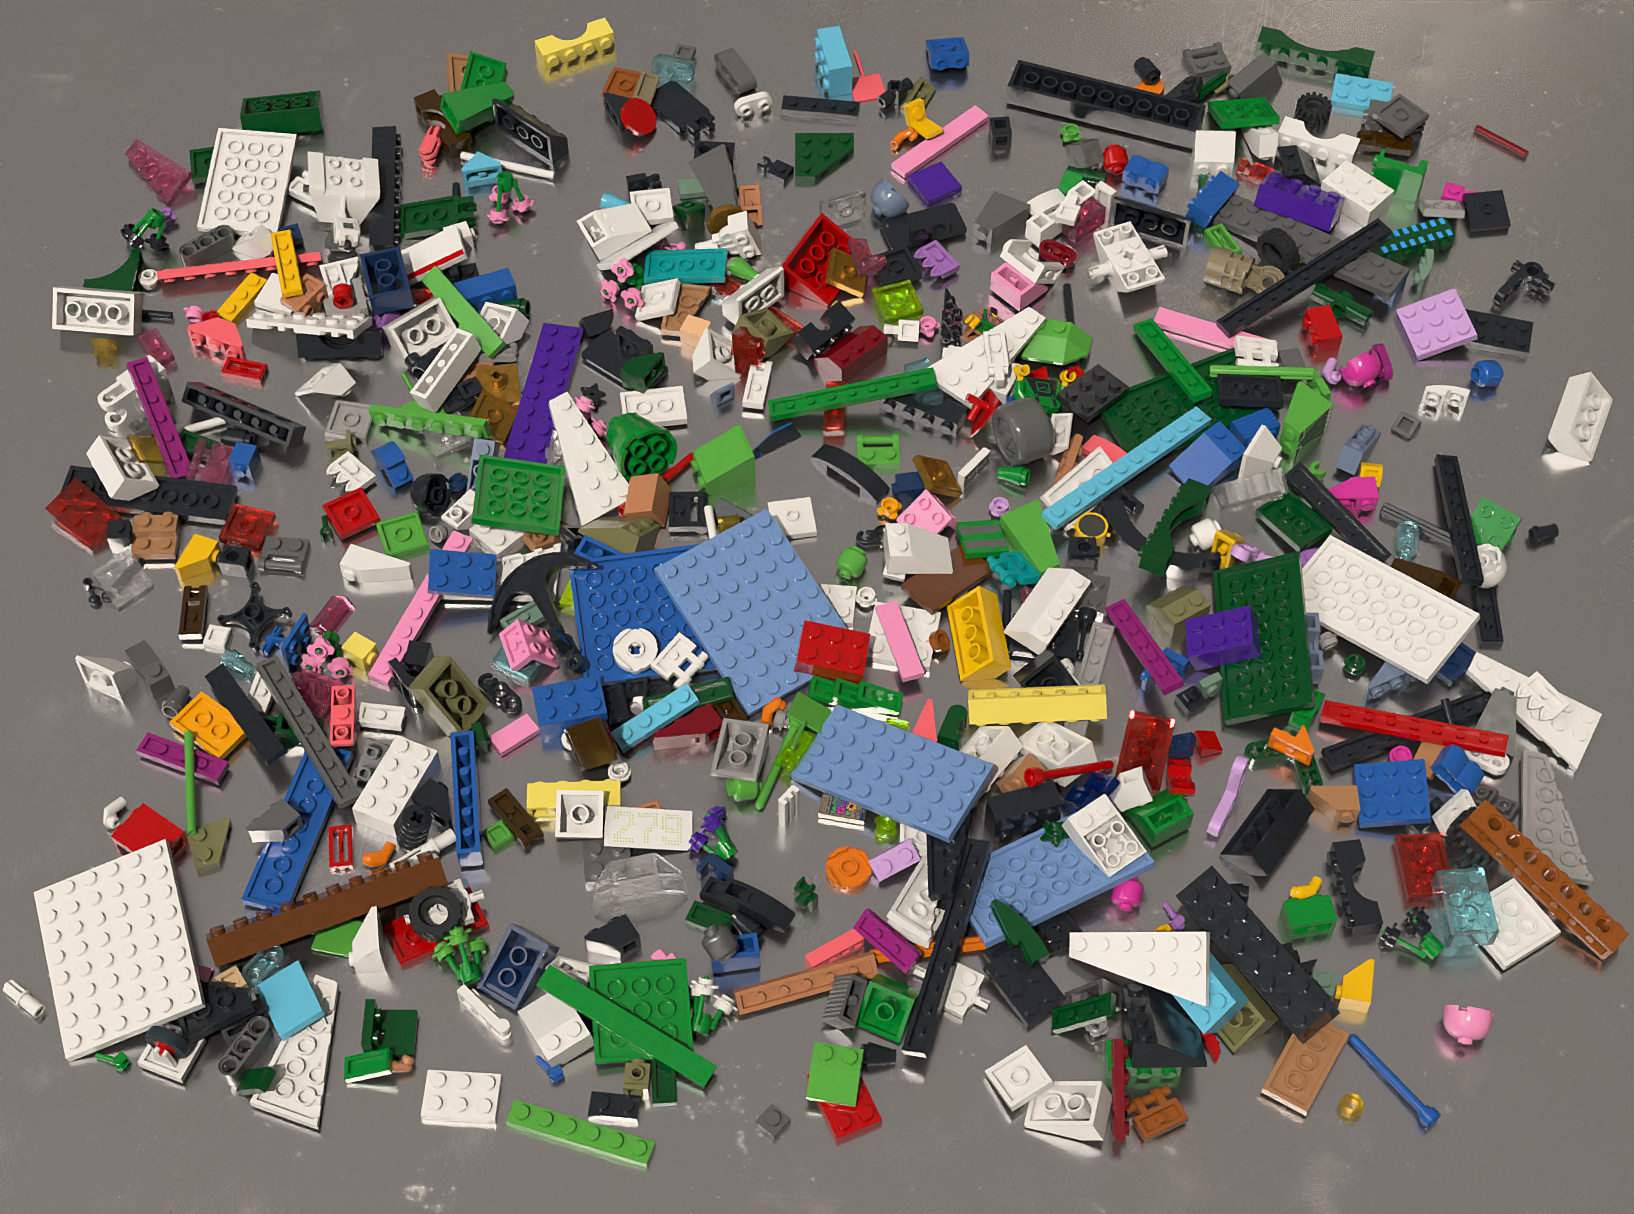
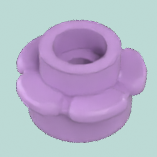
M997 497L990 503L989 510H991L993 516L1000 517L1009 512L1010 504L1005 498Z

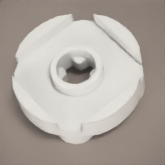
M626 629L619 633L614 640L613 656L615 662L620 668L632 674H639L649 669L651 663L657 658L658 648L656 639L645 629ZM633 646L634 648H636L639 646L640 653L634 655L631 654L630 647Z

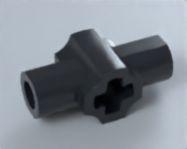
M907 77L902 81L890 80L887 83V91L877 97L878 104L883 108L889 104L900 105L903 102V94L913 88L912 81Z

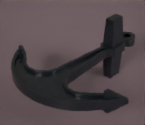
M567 552L545 553L522 563L505 578L494 596L488 615L487 634L492 635L498 628L509 603L515 597L524 594L530 595L551 628L547 632L558 649L560 657L565 660V667L573 674L581 672L585 662L581 658L580 651L573 637L564 631L550 595L548 583L551 576L558 570L564 568L578 570L595 569L599 565L581 556Z

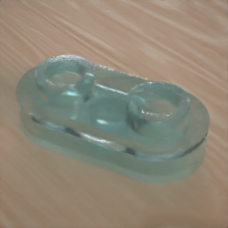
M1411 521L1400 522L1395 532L1396 555L1398 558L1406 561L1414 560L1419 551V529Z
M277 945L258 952L243 967L242 976L248 986L256 987V985L270 978L283 965L285 955L282 948ZM276 957L275 961H269L270 958ZM254 974H259L257 978H252Z

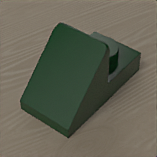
M688 199L672 206L674 213L682 216L687 230L704 224V203Z

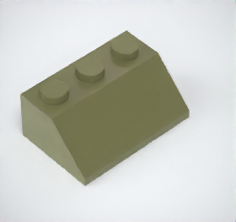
M1233 963L1222 964L1221 966L1250 1000L1218 1032L1233 1053H1236L1262 1036L1279 1018Z

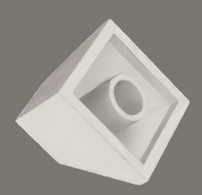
M485 302L480 312L483 319L506 345L521 339L529 323V320L518 309Z
M706 328L692 355L694 373L709 381L741 377L738 345Z
M338 363L323 367L299 388L295 395L301 397H344L352 391L350 387L356 382L342 364Z
M1261 425L1243 454L1238 476L1239 481L1270 476L1274 468L1278 469L1282 463L1283 457H1280L1282 447L1264 425Z
M81 655L75 657L85 683L121 700L138 680L134 667L128 662L124 661L122 663L116 659Z
M377 906L371 907L352 942L353 951L348 953L349 964L354 966L357 975L386 971L383 927Z

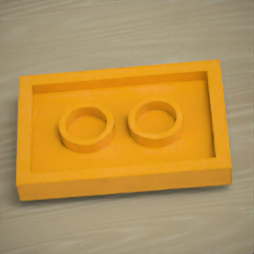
M202 691L170 721L171 727L183 736L184 732L192 731L194 743L211 756L222 760L247 737L230 712Z

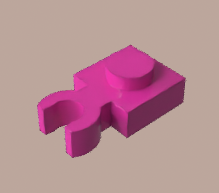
M1446 181L1440 200H1454L1461 203L1463 202V194L1475 193L1477 191H1465V186Z

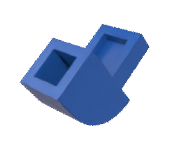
M390 441L371 451L379 469H384L393 488H397L414 479L405 462L404 454L394 441Z

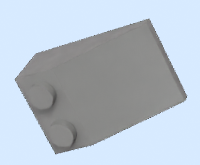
M724 718L710 775L756 782L768 748L769 724Z

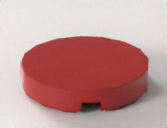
M632 98L623 104L620 111L621 120L626 129L632 131V134L643 137L655 129L657 123L656 115L653 108L646 101Z

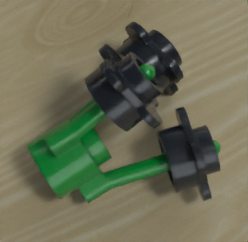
M155 208L148 210L146 215L136 225L131 223L125 224L123 226L124 229L120 230L131 248L137 249L140 247L144 250L145 247L142 246L144 242L150 244V247L154 250L169 248V244L166 243L167 238L162 235L163 229L167 224L164 221L166 216ZM148 227L154 230L159 227L158 233H152L150 239L146 238L144 240L141 237Z
M1417 906L1409 908V911L1405 914L1408 918L1404 921L1405 924L1409 923V936L1415 935L1416 938L1425 936L1419 943L1421 949L1399 938L1401 931L1395 928L1396 922L1391 928L1387 926L1385 930L1381 931L1380 939L1384 940L1382 948L1385 945L1393 947L1397 942L1417 953L1422 959L1426 956L1431 960L1434 959L1445 946L1430 931L1432 926L1427 921L1429 916L1424 912V906L1420 909Z

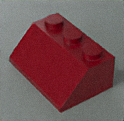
M874 325L859 326L815 357L814 362L839 384L843 385L887 353L888 337Z

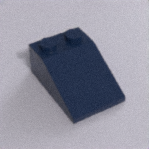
M510 923L476 988L517 1011L535 988L546 967L554 960L560 947L521 925Z

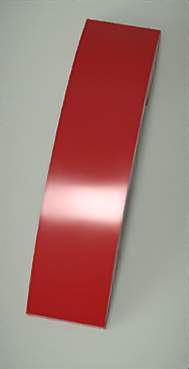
M1168 758L1167 787L1169 795L1195 796V783L1191 780V760Z

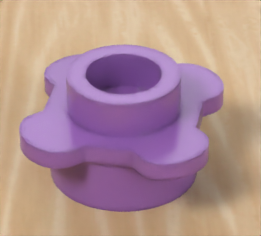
M166 207L161 210L166 216L164 221L167 224L164 228L171 227L177 220V215L172 213L171 208Z

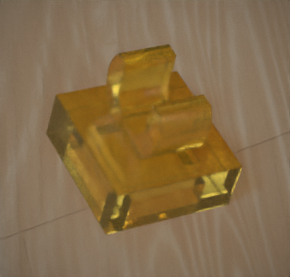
M90 337V346L95 348L93 356L99 359L100 352L104 351V358L110 360V350H117V342L111 339Z

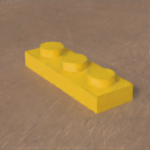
M250 273L216 311L220 318L236 323L254 303L267 279Z

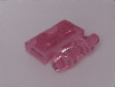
M199 438L197 445H194L192 451L194 453L192 461L188 463L186 469L188 471L186 479L195 480L196 474L202 475L200 481L224 484L229 470L228 461L234 447L213 442L211 450L205 448L207 440ZM202 456L208 457L205 468L199 466Z

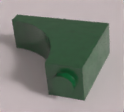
M132 249L129 258L120 268L99 278L85 279L83 287L138 292L140 286L138 276L143 271L145 263L141 250Z

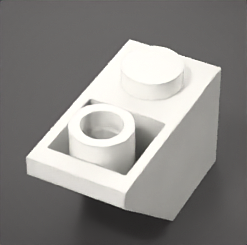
M471 489L466 492L441 516V519L456 530H466L474 526L475 524H471L475 492Z
M1142 766L1120 773L1107 795L1119 813L1153 801L1151 785Z

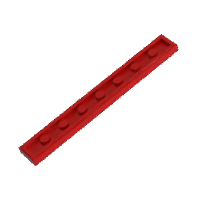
M1328 700L1324 702L1320 722L1443 746L1454 744L1464 750L1505 757L1509 735Z

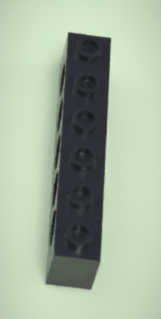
M187 382L181 402L286 447L301 446L306 426L202 382Z

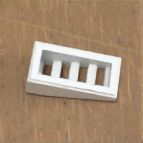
M559 955L550 963L553 967L590 989L589 966H592V964Z

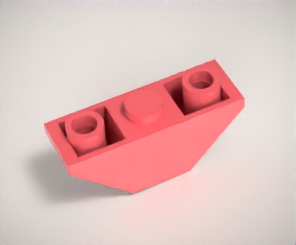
M217 317L187 327L190 341L193 344L210 348L214 352H221L230 357L246 359L243 344L235 323Z
M355 685L332 686L330 745L332 747L354 746L358 738Z

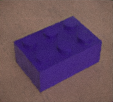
M1250 605L1185 620L1188 659L1196 671L1261 657L1258 618Z

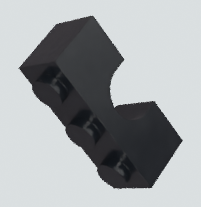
M838 301L827 309L819 320L826 330H820L810 322L795 334L791 343L807 360L813 355L817 357L825 350L824 347L826 345L832 346L837 342L838 336L848 334L853 329L851 325L856 318Z

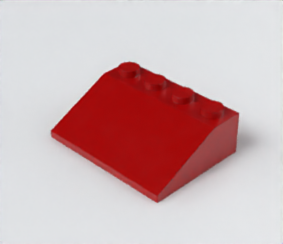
M821 213L811 223L779 267L784 268V286L827 307L840 291L839 288L825 283L830 251L836 248L861 260L868 251L826 215Z

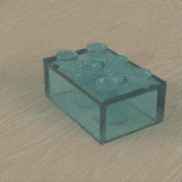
M1484 867L1436 871L1431 887L1445 947L1493 945L1499 929Z

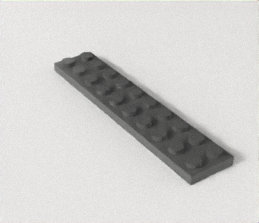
M1232 194L1229 197L1228 202L1223 204L1211 222L1215 225L1222 223L1227 230L1254 242H1257L1258 237L1274 227L1281 228L1295 241L1299 249V261L1305 264L1343 241L1302 222L1253 206L1254 202L1236 194ZM1366 251L1331 273V275L1389 300L1408 277L1410 269L1370 251Z

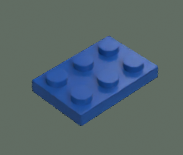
M430 549L427 593L494 599L497 554Z

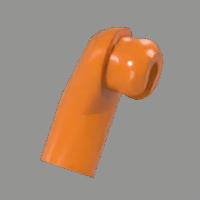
M909 127L898 132L891 140L890 145L897 149L907 137L910 141L915 140L918 137V133L914 128Z
M774 697L763 707L760 723L769 724V727H771L773 713L778 709L785 710L786 701L781 700L780 697Z
M387 841L381 851L365 853L362 857L363 864L369 867L386 865L396 846Z

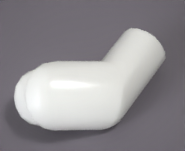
M123 797L117 798L104 808L103 823L108 829H115L120 825L117 812L127 806V802Z

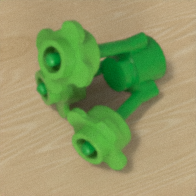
M455 926L449 930L450 935L444 937V940L449 939L450 942L443 941L434 948L435 954L432 958L433 960L438 959L440 963L448 961L455 972L457 981L462 980V983L465 985L481 979L480 973H483L480 963V955L485 954L486 948L490 945L482 937L469 939L468 932L472 931L471 928L464 930L463 926ZM457 944L464 963L459 965L460 970L452 959L456 954L453 945ZM467 955L475 957V964L473 960L469 961Z

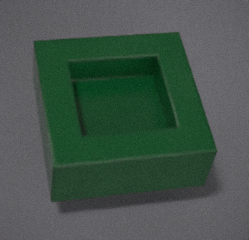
M480 722L471 724L479 754L488 752L487 743L490 742L487 729L482 730Z

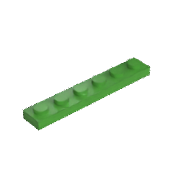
M372 404L368 410L373 423L379 426L430 431L438 434H453L455 436H468L477 439H489L492 434L487 419Z
M516 1099L506 1119V1125L645 1168L648 1167L656 1146L654 1141Z

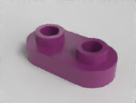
M1382 343L1372 345L1369 355L1372 354V350H1375L1382 363V370L1377 378H1380L1381 381L1392 380L1393 368L1385 346Z

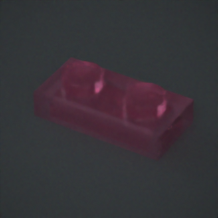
M157 328L137 336L147 355H151L162 366L175 360L174 354Z

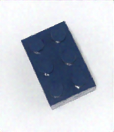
M400 246L359 254L373 315L414 307Z

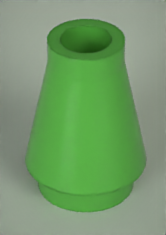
M735 257L728 268L731 275L751 281L757 274H760L742 257Z

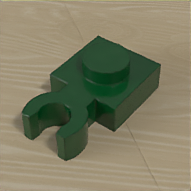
M804 876L794 887V900L799 907L807 908L813 912L818 907V895L813 892L816 886L813 883L808 885Z

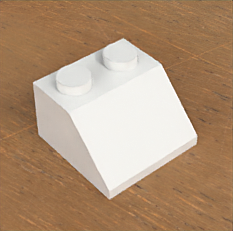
M1196 130L1191 156L1192 175L1216 176L1222 171L1226 175L1232 176L1236 132Z
M556 790L555 838L603 839L604 791Z

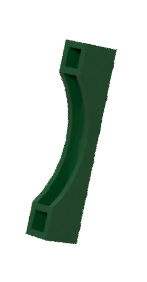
M1262 26L1255 56H1259L1264 52L1273 60L1335 74L1368 79L1375 51L1359 47L1339 51L1314 49L1295 42L1281 30Z
M1188 478L1184 485H1180L1176 497L1173 496L1169 509L1164 510L1161 521H1157L1154 527L1153 534L1150 533L1148 535L1146 546H1141L1138 553V558H1140L1138 568L1161 577L1165 575L1171 565L1175 550L1170 533L1183 521L1202 515L1209 503L1213 487Z

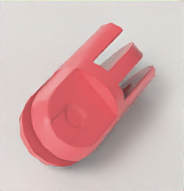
M433 125L428 129L418 150L422 161L426 165H432L435 162L442 147L440 133L444 129L439 125Z

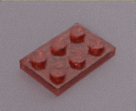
M77 478L45 508L92 551L107 536L108 521L123 520Z
M1442 833L1395 835L1394 845L1407 902L1454 899L1456 893Z

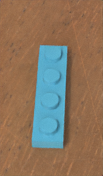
M686 683L612 731L611 735L623 753H625L657 730L665 727L699 705V699Z

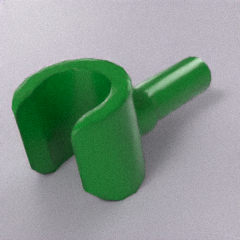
M121 1051L116 1057L98 1052L95 1055V1058L111 1063L120 1071L125 1069L131 1062L127 1059L128 1056Z

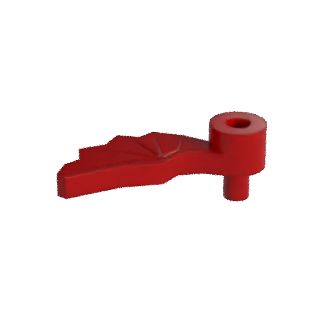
M1200 1030L1201 1037L1205 1040L1206 1048L1210 1051L1214 1062H1217L1218 1054L1221 1052L1219 1047L1220 1041L1216 1040L1215 1035L1203 1034Z

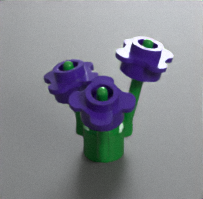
M716 806L707 811L703 818L704 822L700 826L701 829H706L701 833L696 832L694 835H691V839L688 842L691 844V847L688 849L689 852L695 850L699 853L704 849L709 854L712 852L724 862L738 853L736 846L731 841L723 825L727 820V812L724 806ZM715 830L721 840L714 846L716 851L707 845L710 839L705 835L707 831Z

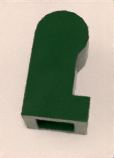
M957 704L948 709L937 736V743L959 751L962 743V734L959 733L967 724L968 712L964 706Z

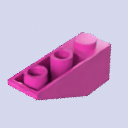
M1353 477L1328 489L1349 511H1370L1376 509L1379 495L1375 477Z

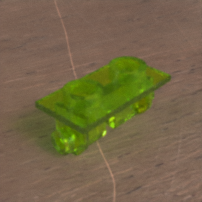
M797 729L774 764L783 767V773L790 776L816 738V734L803 731L795 749L792 750L791 745L799 730Z

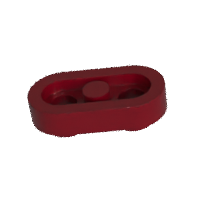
M1052 239L1043 240L1039 245V255L1043 259L1050 262H1059L1065 268H1071L1076 264L1077 254L1073 249Z

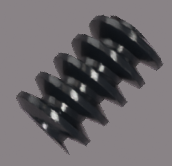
M410 805L403 812L397 834V843L405 851L410 852L426 843L432 816L424 806Z

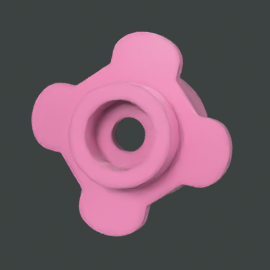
M190 306V308L183 309L186 312V320L193 323L202 322L204 312L202 308Z
M925 316L920 319L919 333H923L927 337H933L935 330L940 325L933 317Z

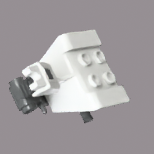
M308 151L309 185L303 184V193H310L319 222H327L328 228H320V231L328 233L325 239V248L329 249V251L350 253L355 250L360 241L361 231L359 225L380 198L378 159H349L323 156V153Z

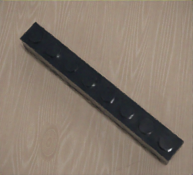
M396 126L372 127V159H378L380 198L370 211V252L400 246L399 237H396V235L400 234V225L397 222V219H400V208L397 207V204L401 203L400 192H397V189H401L400 177H398V175H401V164L398 163V160H401V148H398V146H402L401 134H397Z

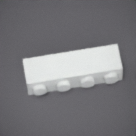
M456 328L410 392L419 407L431 412H437L482 349L473 334Z

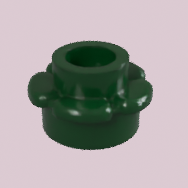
M1352 654L1344 661V669L1353 675H1360L1366 669L1365 660L1359 654Z

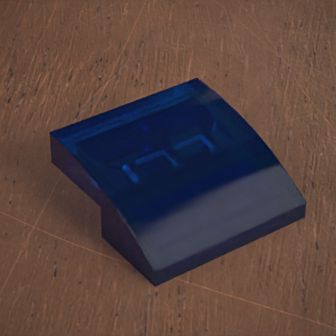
M1093 772L1083 787L1072 786L1062 800L1063 806L1081 810L1103 794H1106L1108 797L1121 782L1113 776Z

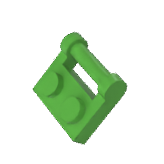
M892 433V436H863V434H856L857 458L871 469H900L899 433ZM863 444H892V447H863Z

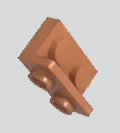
M306 273L300 279L303 294L286 298L282 296L280 302L295 313L303 312L305 316H311L324 303L323 300L328 298L325 283Z

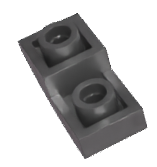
M1479 784L1473 795H1471L1477 807L1486 799L1497 808L1500 814L1511 822L1514 821L1521 809L1519 802L1499 796L1498 789Z

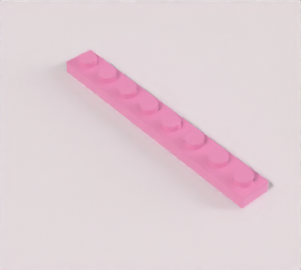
M453 530L442 550L468 552L474 541L473 538ZM428 574L368 674L370 679L388 687L390 686L393 679L388 661L396 657L403 664L409 640H417L443 596L441 594L427 593Z

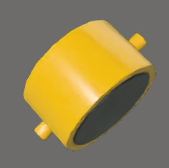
M1084 513L1078 517L1076 525L1072 524V528L1075 529L1074 537H1096V546L1101 547L1104 545L1106 537L1111 535V533H1107L1108 523L1106 519L1098 513Z

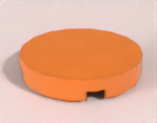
M850 846L836 849L829 855L826 862L825 874L828 881L835 888L842 891L861 889L869 882L872 875V868L868 862L869 856L863 850L851 848Z

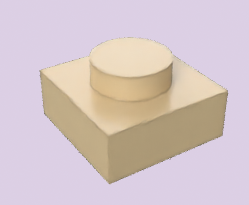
M236 965L214 977L216 982L227 984L231 988H248Z

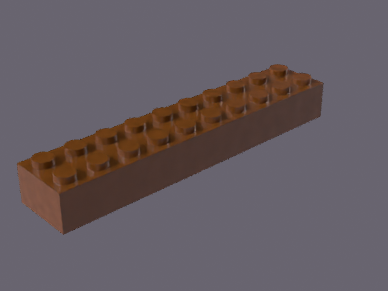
M425 851L417 854V859L408 861L403 859L395 862V867L386 870L385 867H380L372 870V875L363 878L362 875H358L348 879V884L342 886L339 883L327 886L325 888L326 891L317 894L316 891L310 892L302 896L303 900L295 903L293 899L280 903V908L271 911L270 908H266L256 912V916L247 919V916H243L233 920V925L225 928L223 924L210 928V932L206 934V941L215 966L225 965L369 913L371 907L377 906V909L416 896L421 890L424 891L428 887L434 888L446 885L448 882L440 858L435 852Z

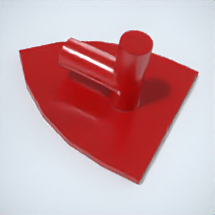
M989 389L984 400L970 393L965 397V401L973 404L967 416L969 420L974 422L970 434L971 437L983 428L1000 402L992 389Z

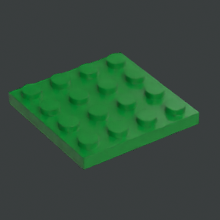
M480 454L471 524L558 536L565 466Z
M686 958L589 966L591 990L693 1051ZM592 1021L595 1065L631 1062L632 1059L636 1058L644 1059L645 1061L655 1059Z

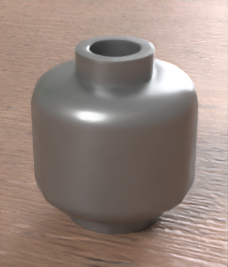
M714 924L703 932L705 936L701 944L712 960L724 962L736 953L737 940L727 926L721 925L717 927Z

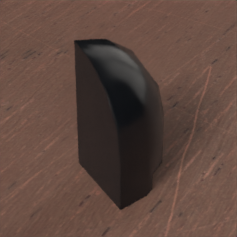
M613 309L583 317L579 321L580 328H584V331L586 330V337L608 330L614 318Z

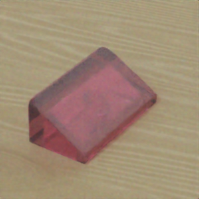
M332 596L310 624V630L321 636L327 631L337 633L355 610V606L348 597Z

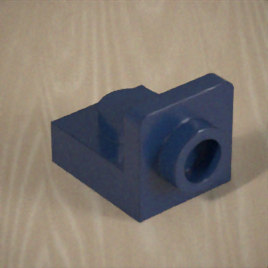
M712 852L706 858H702L696 866L697 879L700 881L709 873L712 877L727 881L729 877L734 879L733 868Z

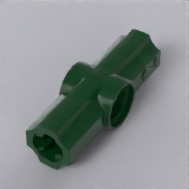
M1318 283L1311 293L1310 299L1323 306L1330 305L1334 316L1337 318L1345 316L1366 326L1373 315L1374 310L1356 302L1349 292L1341 291L1338 293Z

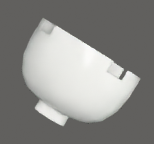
M1491 544L1477 546L1484 582L1482 586L1476 587L1488 589L1498 585L1505 578L1508 562L1503 552L1497 546L1494 547Z

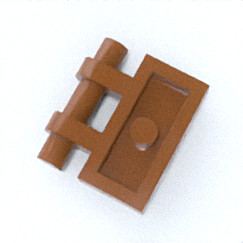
M1167 1085L1161 1088L1156 1087L1150 1090L1149 1094L1141 1098L1137 1096L1131 1099L1129 1110L1125 1111L1127 1115L1133 1112L1139 1114L1132 1119V1123L1144 1143L1188 1122L1189 1117L1177 1098L1175 1097L1169 1101L1166 1100L1165 1097L1171 1094V1090ZM1154 1102L1158 1104V1106L1150 1110L1146 1108V1106Z

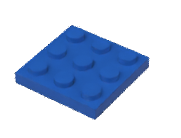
M1425 759L1354 764L1360 803V828L1431 823Z

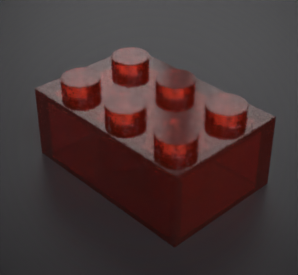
M1130 710L1114 781H1116L1120 773L1142 766L1151 789L1160 791L1175 719Z

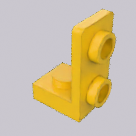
M918 98L903 105L906 125L908 127L914 128L917 133L926 139L934 138L943 132L942 127L926 118L924 100Z

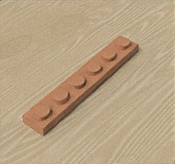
M871 951L737 988L733 992L738 1013L742 1015L832 990L831 986L833 985L832 982L835 981V976L855 974L864 980L872 979L878 973L874 953Z

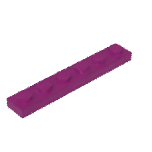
M148 357L127 362L128 372L170 478L182 479L192 476L193 470Z
M1122 599L1106 607L1107 616L1162 694L1165 696L1183 687L1182 678L1127 601Z

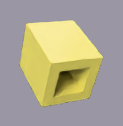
M354 632L341 647L343 657L365 672L370 666L375 664L379 657L376 643L357 632Z

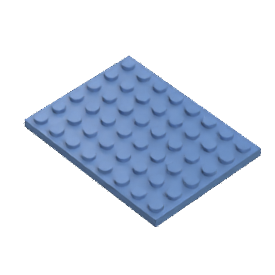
M768 509L757 513L654 568L655 575L722 678L729 676L733 694L748 717L763 709L774 697L783 698L810 683L813 675L794 671L804 620L847 629Z

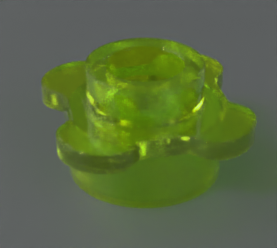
M882 816L875 818L876 829L874 834L877 837L888 839L897 835V830L895 829L896 821L883 818Z

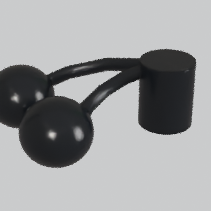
M90 578L83 580V589L86 591L91 590L93 593L88 599L90 604L96 605L101 601L100 596L95 594L92 588L103 591L101 598L104 601H110L114 595L111 591H105L100 587L92 586Z

